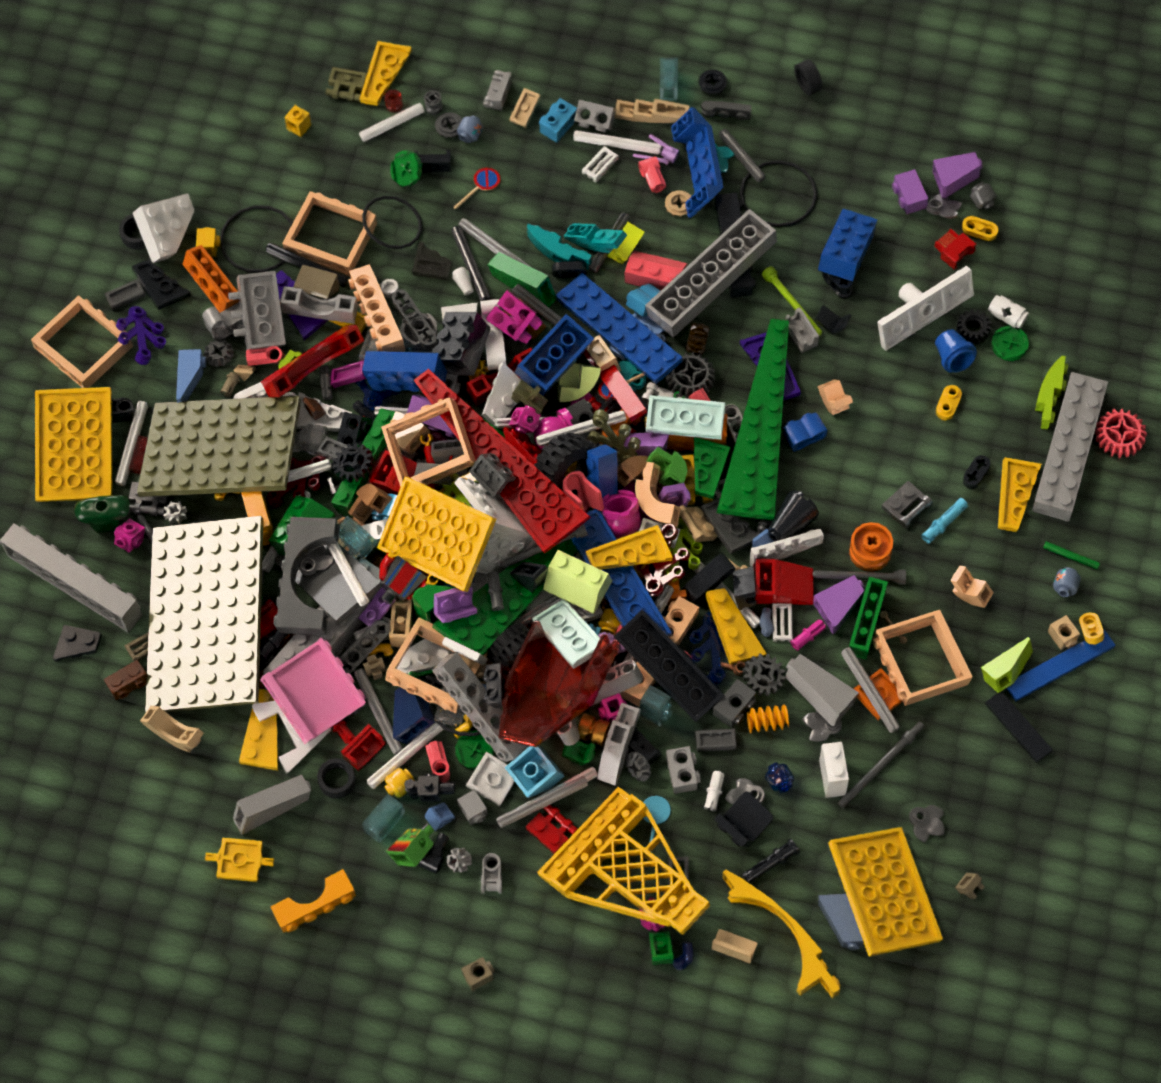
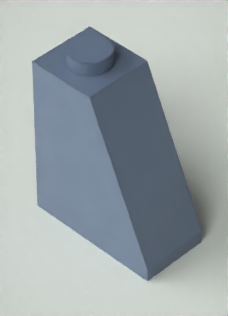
M847 894L819 895L818 906L842 948L847 947L849 950H856L863 947L864 942Z

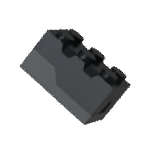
M446 312L442 321L443 329L436 338L438 344L431 353L439 354L447 374L474 376L491 328L478 312Z

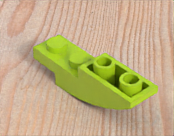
M1061 356L1052 365L1040 388L1035 411L1042 412V429H1048L1050 423L1054 422L1055 412L1052 411V406L1056 405L1057 397H1060L1061 391H1065L1066 380H1063V375H1066L1068 370V363H1065L1066 356Z

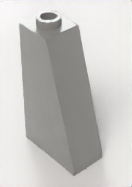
M799 654L795 660L792 658L786 666L788 669L785 675L786 679L831 726L834 727L853 706L859 692L803 655Z
M299 775L238 800L233 820L241 835L307 801L311 792L310 783L302 775Z

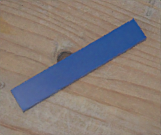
M1103 630L1104 640L1102 642L1089 644L1084 640L1018 676L1016 681L1006 689L1016 702L1115 648L1114 642L1107 632Z

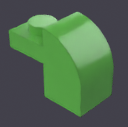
M657 447L648 456L646 462H652L661 467L662 473L659 483L664 486L684 483L687 475V465L683 457L676 451L670 455Z

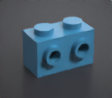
M560 98L551 105L549 112L541 117L539 121L540 133L558 143L574 124L577 108Z

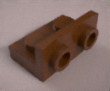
M135 660L103 680L115 700H118L119 698L127 697L136 688L144 687L147 684L148 675L139 661Z

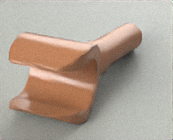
M718 661L717 666L733 670L735 675L740 676L743 673L737 667L744 668L745 663L740 661L735 665H730Z

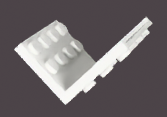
M459 477L455 481V485L473 508L497 519L476 570L477 572L484 574L492 571L501 573L505 569L500 567V562L533 548L537 544L500 495L493 497L480 483H475L471 479L466 480Z

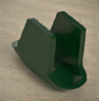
M123 495L98 496L78 501L74 512L77 520L89 524L95 532L115 531L119 526V520L128 514L130 503L128 498Z

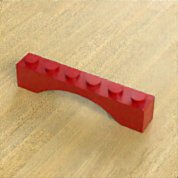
M346 325L262 380L261 383L269 397H281L293 389L309 373L335 357L352 350L365 340L357 325Z

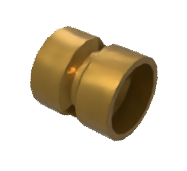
M584 713L578 725L579 739L585 741L591 739L593 744L603 746L607 739L611 722L603 719L596 721L594 716Z

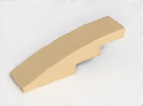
M636 99L635 103L617 100L614 118L647 123H675L689 110V105L654 99V102Z

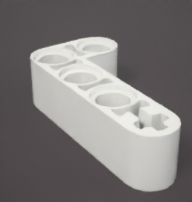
M499 299L480 301L482 318L491 328L485 343L488 370L498 369L502 362L506 364L503 332L486 320V317L494 306L497 305Z

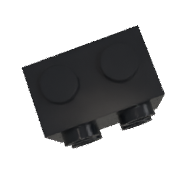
M745 791L726 813H719L714 820L718 823L717 827L724 833L728 832L732 836L731 840L737 846L750 847L773 821L774 815L750 792Z

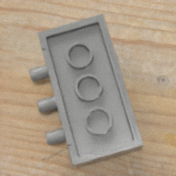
M276 272L238 275L236 278L238 292L228 293L229 300L239 299L241 310L231 311V317H242L243 328L234 329V336H245L247 350L271 346L284 347L286 342Z

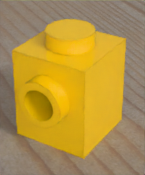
M197 228L196 247L202 245L211 257H217L220 235H217L215 228Z

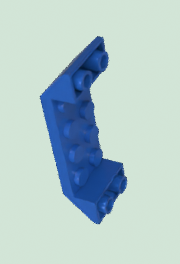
M693 107L671 126L674 141L686 144L695 194L685 202L688 218H692L723 188L712 126Z

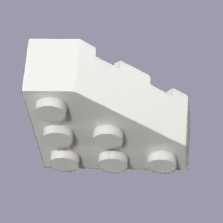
M188 194L143 205L133 212L153 263L167 260L177 253L195 211Z

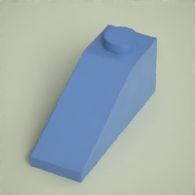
M179 350L177 403L189 399L203 375V368H206V357L202 355L201 350Z

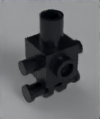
M431 773L419 776V781L407 779L404 783L407 794L412 799L419 797L421 802L441 801L442 794H455L456 791L455 782H441L439 776Z

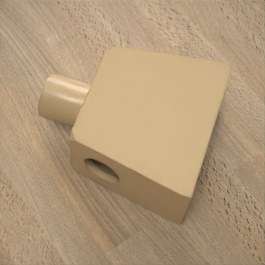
M396 411L392 420H399L404 415ZM420 423L395 434L400 451L409 455L414 454L422 444L420 436L423 435L425 440L431 431Z

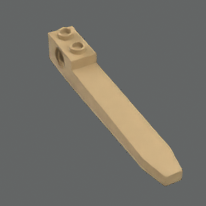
M396 597V601L392 605L389 632L391 647H401L412 629L413 599L401 601Z

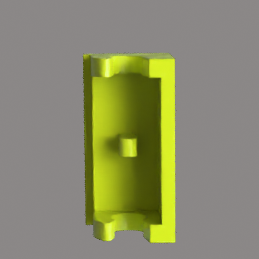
M629 222L623 228L627 237L618 249H612L607 255L608 258L620 264L627 261L645 233Z

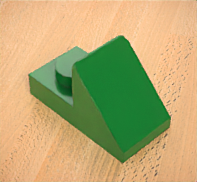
M669 931L649 933L652 965L673 963Z

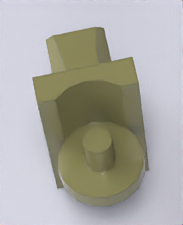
M523 380L518 383L511 397L516 403L522 402L526 406L534 408L537 414L542 412L543 407L548 402L539 393L541 389L539 386L533 389Z

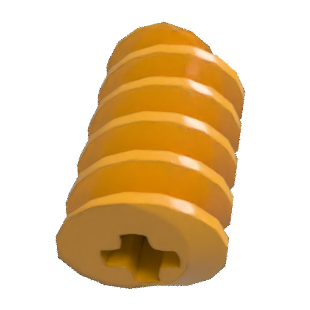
M777 705L774 706L773 711L770 706H766L765 712L762 707H759L757 713L754 708H751L750 713L748 714L747 712L749 732L752 733L753 727L756 728L757 732H760L761 726L764 727L765 731H768L770 725L773 731L776 730L777 725L780 726L781 730L784 729L785 724L789 728L786 705H782L781 711Z

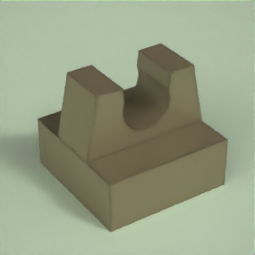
M966 873L955 889L970 899H976L977 895L973 890L975 888L983 890L984 886L981 883L982 878L978 874Z

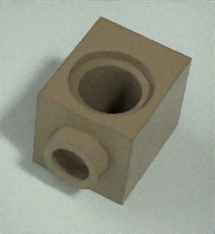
M483 957L461 968L471 991L494 980L492 974L495 972L490 961L486 962ZM479 969L485 972L481 977L474 975V972Z

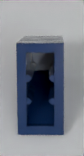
M399 687L395 690L393 738L407 744L434 724L435 721L428 702L424 698L410 694L405 689Z

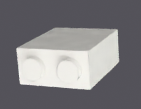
M842 742L822 744L819 762L825 797L845 796L849 778Z

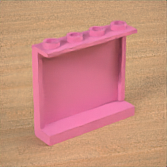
M322 637L273 671L263 675L260 679L304 744H307L366 703L364 693L360 689L357 690L353 684V677L349 673L346 674L342 668V661L332 654L331 645L328 641H324Z

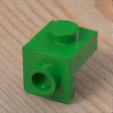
M578 740L574 745H565L561 756L579 765H584L593 760L595 744L590 743L587 745Z

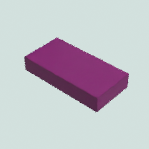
M364 360L332 369L331 385L333 388L366 379L362 371Z

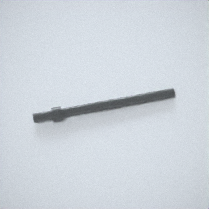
M919 721L910 731L907 730L901 736L902 739L838 802L839 806L844 808L907 744L910 745L915 740V736L925 727L924 724Z

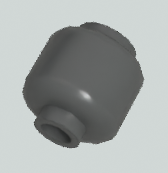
M981 182L971 189L970 198L978 209L985 208L988 210L995 205L994 201L997 198V194L989 183L984 184Z

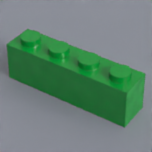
M872 577L868 579L849 645L858 658L867 660L885 597L887 581Z

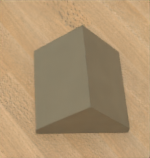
M302 265L293 286L294 288L303 289L307 294L325 299L330 298L340 288L337 274Z

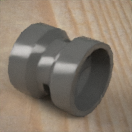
M431 90L424 95L426 112L430 115L439 114L443 109L441 94L438 91Z

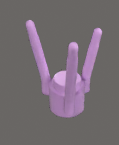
M652 134L649 135V138L664 147L661 153L663 158H657L658 161L666 165L669 162L674 163L679 155V150L667 145ZM633 154V157L640 159L652 158V156Z

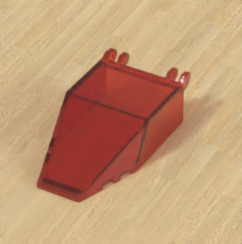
M534 620L504 683L505 694L502 700L503 712L500 719L499 739L536 748L592 706L611 664L618 654L620 644L617 640L614 639L611 644L608 636L602 634L592 657L573 669L545 637L540 621Z

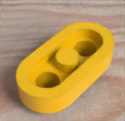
M968 216L963 220L962 230L965 234L985 241H992L997 237L998 227L995 223L975 216Z
M949 385L944 388L936 408V415L941 420L953 418L962 396V391L958 386Z
M1091 612L1083 614L1079 618L1085 641L1089 644L1102 642L1104 640V631L1098 615Z

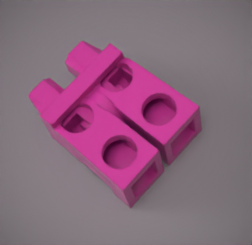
M508 289L486 317L488 322L512 337L515 341L518 339L525 344L532 337L525 330L526 327L530 325L537 330L543 323L536 315L537 312L518 299Z

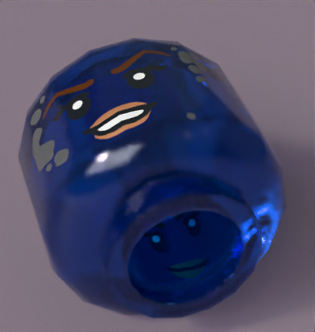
M775 762L767 768L768 772L765 775V779L774 792L784 793L793 787L795 777L787 764Z

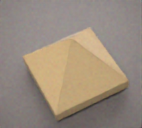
M238 365L234 369V373L246 381L256 370V367Z

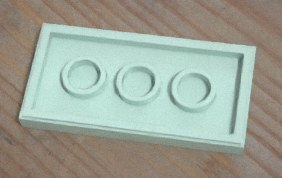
M650 395L646 432L722 440L725 402Z
M563 599L532 618L533 624L573 669L606 649L605 643L570 604Z

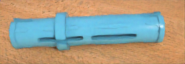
M959 498L921 534L922 539L930 544L939 534L944 533L945 528L968 508V503L963 498Z

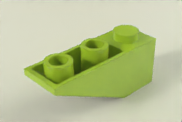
M1027 637L981 667L984 681L997 693L1012 685L1033 653L1030 638Z

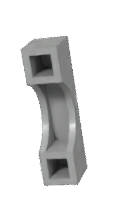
M284 286L280 299L282 313L354 324L358 311L357 298L338 294L332 299H320L307 294L303 289Z

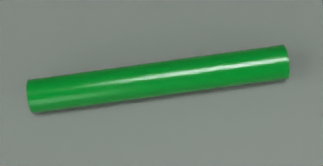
M1046 541L1043 546L1046 550L1098 570L1100 565L1097 561Z

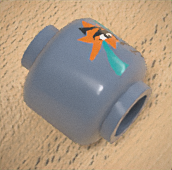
M476 116L464 117L457 128L458 137L465 143L477 141L483 131V125Z
M1066 567L1060 569L1056 574L1053 588L1062 597L1073 596L1078 591L1081 577L1073 568Z

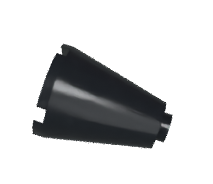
M793 490L785 497L768 528L769 537L773 541L791 537L818 518L819 511L817 506L810 498L808 500L803 498L805 494Z

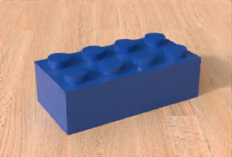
M842 209L821 254L818 270L853 281L873 239L878 219Z
M566 314L519 363L515 374L533 389L539 386L541 388L539 393L544 396L591 346L594 337Z
M366 351L362 369L370 387L376 391H421L414 382V379L427 369L431 370L444 383L447 375L446 368L438 353Z

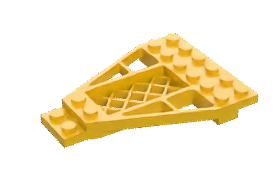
M617 787L537 872L543 880L567 899L660 925L672 926L682 935L710 906L709 901L693 890L646 804L634 795H629L620 787ZM644 817H647L657 836L644 848L628 836V834ZM660 842L663 844L678 873L651 853ZM626 844V851L615 852L617 845ZM640 855L641 862L630 863V856ZM626 857L627 864L616 865L615 858ZM612 858V866L602 867L601 862L604 859ZM655 866L656 874L645 875V867ZM641 868V875L630 877V869ZM627 870V877L616 878V871ZM613 871V878L605 872ZM590 874H595L609 885L598 899L573 893ZM670 878L671 885L660 886L659 879ZM656 879V887L645 888L646 880ZM642 881L641 889L631 890V882ZM619 883H627L628 890ZM665 891H667V892L660 898V892H665ZM613 892H618L643 912L605 901ZM657 892V900L646 901L647 893ZM642 894L643 901H641L635 895Z

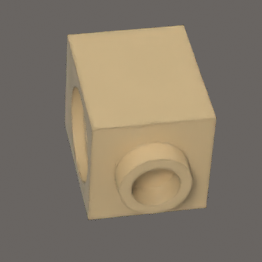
M1067 615L1050 624L1048 629L1049 635L1060 650L1066 647L1070 649L1078 643L1077 640L1080 633ZM1061 632H1066L1069 636L1065 637L1061 635Z

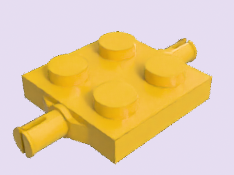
M222 838L221 848L218 853L206 852L205 861H217L218 869L216 876L218 879L257 882L261 866H274V858H264L262 856V841Z

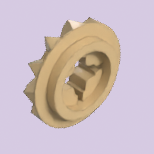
M681 190L671 192L665 199L667 212H670L673 216L679 215L681 217L685 214L688 215L685 202L691 195ZM678 199L682 204L681 208L677 205Z

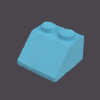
M535 742L505 767L527 798L551 789L565 777L543 747Z

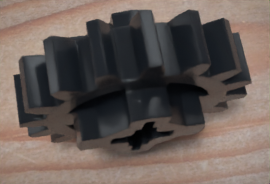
M349 443L348 448L341 447L342 452L335 453L338 458L332 460L334 462L332 468L337 477H340L343 482L346 479L349 483L353 479L359 482V477L365 479L364 474L371 473L369 467H374L372 463L374 458L369 448H366L364 444L359 446L358 443H355L352 447Z

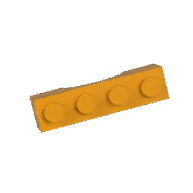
M344 869L325 878L324 892L316 901L309 904H300L288 897L271 906V910L282 932H292L299 927L298 925L304 922H312L318 915L333 911L335 906L352 901L356 894Z

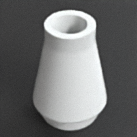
M466 267L454 270L452 272V279L465 296L472 294L474 289L469 270H466Z

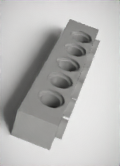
M457 652L446 656L432 670L438 681L444 685L449 695L458 703L462 712L468 716L473 726L479 730L485 741L496 752L497 757L504 763L514 760L529 745L500 707L493 708L486 704L484 698L485 687Z

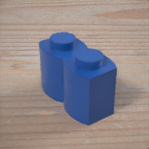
M816 412L803 415L801 420H792L786 423L783 428V435L792 450L798 451L809 444L825 438L828 430Z

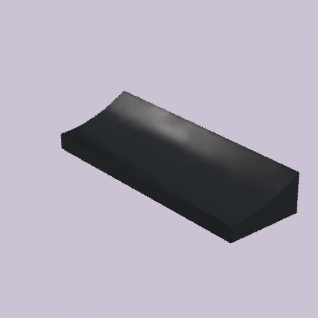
M644 608L614 635L616 640L695 722L724 696V692Z

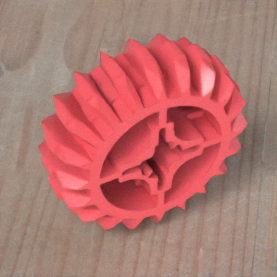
M1115 409L1112 410V413L1107 411L1105 416L1100 417L1096 424V442H1100L1099 448L1105 447L1104 453L1111 452V457L1114 454H1118V458H1121L1122 454L1126 458L1130 454L1134 456L1137 451L1142 449V445L1145 444L1147 436L1145 431L1146 425H1142V419H1137V414L1130 415V410L1127 413H1124L1123 409L1119 413Z

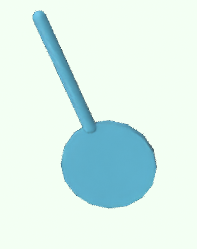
M651 796L643 802L646 804L656 824H661L669 818L671 812L670 805L663 797ZM644 817V818H643L645 821H647L648 823H650V821H649V819H648L647 817ZM651 826L649 843L654 839L655 830L653 826Z

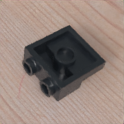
M501 663L486 665L484 680L486 682L484 698L486 704L493 708L502 707L508 711H516V671Z

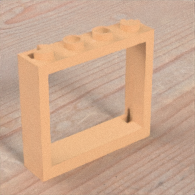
M310 191L282 243L283 248L328 269L350 276L349 271L354 270L370 239L364 227L347 260L296 242L294 239L302 228L313 205L363 222L362 214L364 210L358 209L351 204H344L338 199H330L321 193ZM367 211L366 224L373 234L377 226L376 215L371 211Z
M78 295L39 331L31 341L39 353L80 387L90 388L133 347L131 339L126 345L117 342L84 374L49 346L46 342L81 309L115 337L118 338L121 332L127 333L125 330L117 329L116 322L113 320L109 321L100 309H94L89 300H83Z
M450 397L444 400L439 399L438 403L433 405H425L421 407V410L415 413H407L403 418L391 420V423L381 427L400 487L404 477L409 476L395 434L448 411L451 412L464 455L411 478L424 485H429L469 468L476 462L457 403Z
M940 610L878 629L874 634L873 645L879 650L881 662L887 667L889 679L895 684L897 696L903 701L905 706L967 686L972 679L970 670ZM931 625L956 679L910 693L886 640Z
M418 617L389 665L385 680L392 683L393 686L405 689L410 694L424 698L429 703L441 706L444 710L447 709L457 713L460 706L449 693L397 669L417 635L450 650L443 645L442 642L445 637L432 628L433 624ZM477 662L474 663L471 669L476 677L484 666Z

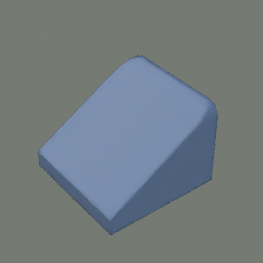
M765 529L753 539L752 548L774 542L769 537L768 529Z
M445 802L429 808L424 816L434 831L439 830L455 819V816Z

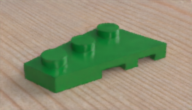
M694 437L696 495L714 499L730 452L729 446Z

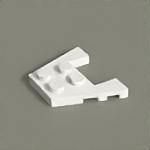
M275 701L252 705V709L259 722L279 714L296 746V749L278 758L286 774L290 773L331 732V728H329L307 744H304Z

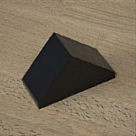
M522 561L510 575L528 591L533 593L545 582L547 567L542 564Z

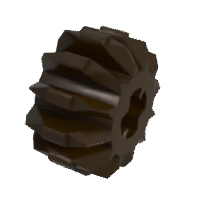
M693 323L691 325L686 346L687 352L692 354L694 351L695 355L700 353L702 355L704 353L710 330L708 326L701 323Z

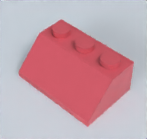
M634 251L630 255L625 269V283L640 287L650 283L659 290H662L687 267V263Z

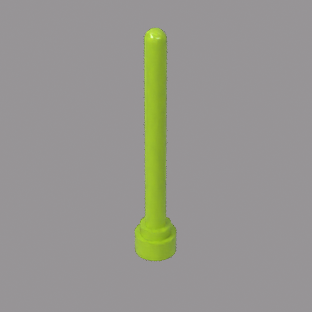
M773 266L766 268L761 276L765 281L774 284L794 310L799 307L802 309L820 336L822 334L821 329L781 283Z

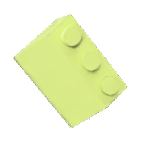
M557 550L548 566L543 590L595 614L612 583V579L608 573Z

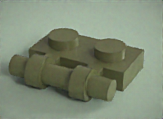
M333 67L328 83L329 86H334V88H327L326 95L332 96L334 99L344 98L351 102H354V100L360 101L361 94H357L356 90L362 91L367 73ZM346 88L349 89V92L340 91V89Z

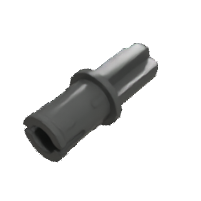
M492 571L487 574L488 594L491 598L492 611H500L504 609L503 589L500 586L499 573Z

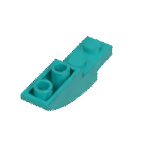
M573 223L568 227L563 237L581 247L597 252L610 253L612 249H618L627 237V234L624 230L599 229L596 224Z
M527 225V236L534 246L547 258L555 263L581 261L586 263L587 270H589V264L592 259L588 252L577 250L569 244H562L561 236L555 232L546 231L537 225Z

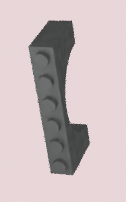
M291 517L286 529L288 540L284 544L286 555L281 565L283 576L279 580V589L281 591L280 596L276 600L278 612L274 616V626H276L280 633L326 635L327 614L324 610L314 609L305 605L298 598L295 589V578L302 559L321 546L338 544L340 524L335 518Z

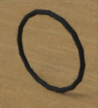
M384 195L372 199L364 208L362 214L363 226L368 236L377 244L391 249H403L412 246L419 239L422 232V220L417 210L406 200L396 196ZM383 199L397 200L406 204L418 219L419 230L416 237L410 243L400 246L389 245L378 240L370 232L366 224L368 208L374 202Z

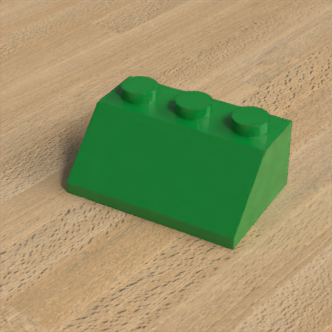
M296 495L268 541L278 554L285 556L284 544L288 540L286 529L291 517L334 518L335 514L311 498Z
M428 584L425 587L418 588L412 595L416 619L419 617L432 624L439 620L434 614V594L456 587Z

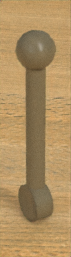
M881 611V618L885 619L889 625H893L888 617V613ZM898 636L900 643L905 644L907 642L905 636Z

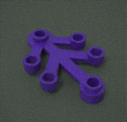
M133 306L128 311L129 316L125 319H118L116 327L124 331L132 322L135 323V327L127 333L121 332L118 341L126 345L130 339L137 335L139 350L136 353L135 360L140 365H147L151 359V352L146 347L145 337L156 348H164L166 339L154 335H161L164 326L158 322L154 323L146 317L147 313L143 308ZM143 323H144L146 326H148L150 329H152V332H153L154 334H152L149 330H147V329L143 326Z

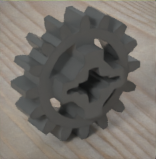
M761 653L757 658L752 656L750 661L746 662V667L742 671V673L746 674L742 679L748 681L746 686H751L753 691L757 690L758 696H761L762 692L769 696L770 691L775 694L777 688L781 689L783 685L781 682H784L786 678L782 676L785 673V669H780L782 663H776V657L769 659V654L765 658H763ZM773 674H776V681H775V682H774V679H775V678L773 677Z

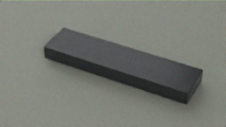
M1002 691L986 701L985 705L1036 763L1053 751Z

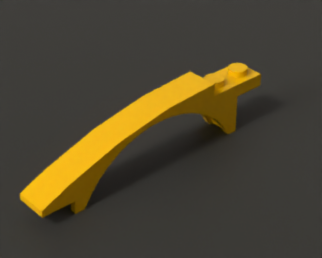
M728 870L723 871L722 878L731 889L728 892V900L731 903H747L765 908L784 921L794 934L802 956V974L797 986L798 994L801 996L818 983H821L832 999L840 992L839 986H841L838 979L834 975L831 977L825 962L822 959H818L821 957L822 950L799 923L771 898Z

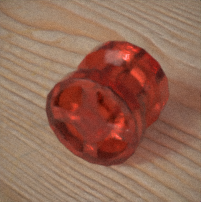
M398 90L386 92L384 99L387 110L390 112L400 111L403 107L402 94Z

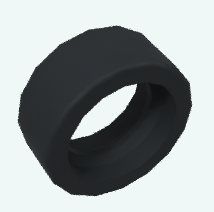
M810 59L795 65L796 79L805 94L812 95L822 90L823 82L816 65Z
M133 214L126 216L119 225V233L123 243L128 248L134 250L145 248L142 237L130 238L127 236L128 229L137 225Z
M334 758L327 760L318 770L317 779L319 787L330 798L338 799L345 797L355 787L356 777L354 769L344 759ZM335 768H342L348 774L346 785L337 789L328 787L325 782L327 772Z

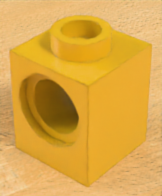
M296 105L284 117L287 130L299 137H302L312 125L310 114Z

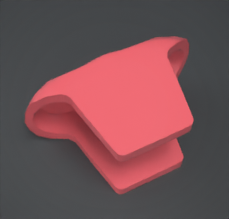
M581 471L571 472L564 478L563 492L587 513L590 507L599 511L604 509L601 491L588 481ZM576 489L577 495L573 494L571 491Z

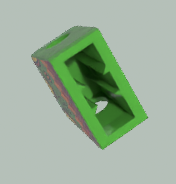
M427 823L420 829H408L386 852L398 866L416 867L433 846L429 836L434 830Z

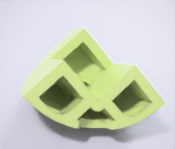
M574 363L558 380L559 402L574 401L586 395L596 384L601 368Z

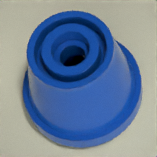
M956 330L944 331L935 341V346L941 357V364L947 372H961L974 362L977 355L976 347L973 343L966 341Z

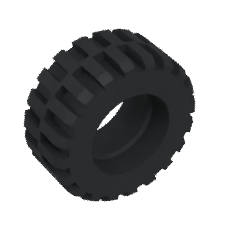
M567 433L566 435L557 436V439L553 438L549 441L548 445L542 448V453L538 454L536 458L537 463H534V466L562 491L564 475L574 462L577 461V467L574 471H581L587 478V451L599 447L580 434ZM576 489L571 491L573 494L577 495Z

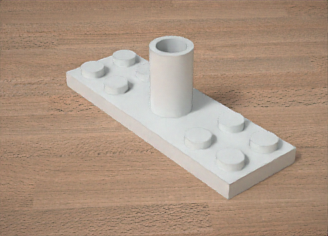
M966 266L924 293L912 283L902 286L899 291V297L906 304L877 322L881 347L887 351L974 296L971 269Z

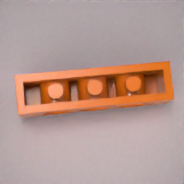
M202 245L186 250L183 266L219 312L240 302L239 299L229 300L228 293L238 291Z

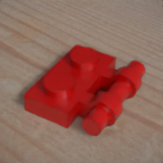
M548 805L544 807V810L548 813L546 817L538 813L525 827L529 833L555 854L568 840L564 834L569 831L573 835L578 829L570 819H566L560 814V810L557 807ZM554 819L562 825L559 829L551 824Z

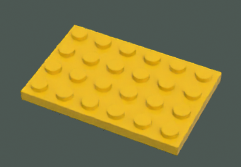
M111 387L35 390V501H74L112 495Z
M405 476L377 548L389 553V546L391 543H394L392 551H397L401 547L398 556L412 566L462 591L468 592L497 519Z
M902 827L833 839L828 843L868 956L937 943L943 940Z

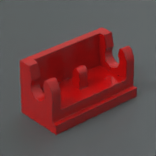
M368 724L341 751L342 757L359 772L386 745V742Z

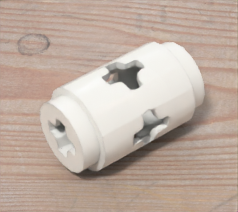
M996 295L988 308L992 316L1003 320L1014 328L1021 329L1029 316L1026 308L1013 303L1002 295ZM1011 308L1010 312L1012 313V315L1006 316L1007 312L1005 311V309Z

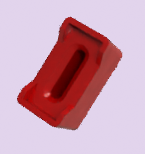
M950 229L935 242L934 247L941 252V259L955 270L957 263L967 254L972 255L975 252L977 244L964 233L958 235Z

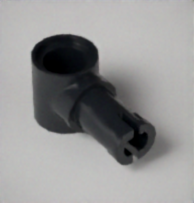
M438 834L433 846L419 862V867L435 874L439 872L444 860L442 852L449 840L446 834Z

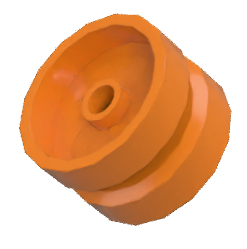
M873 522L864 523L857 527L852 534L849 555L854 565L863 571L869 572L884 568L891 559L893 548L891 532L885 526Z

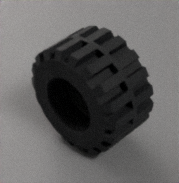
M517 623L507 628L496 638L488 651L487 657L494 664L501 663L513 669L516 660L521 658L524 653H527L530 659L532 658L540 641L523 623Z

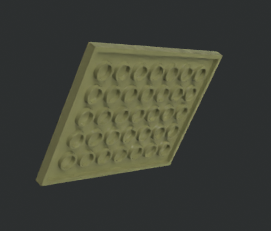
M300 396L155 403L137 489L138 496L286 490L301 404Z

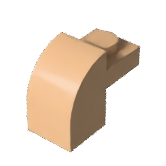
M834 379L817 386L826 408L832 415L849 409V404L853 403L851 395L844 393L840 380Z
M959 566L951 579L954 585L953 593L961 600L974 606L985 608L994 593L986 581L974 579L964 566Z

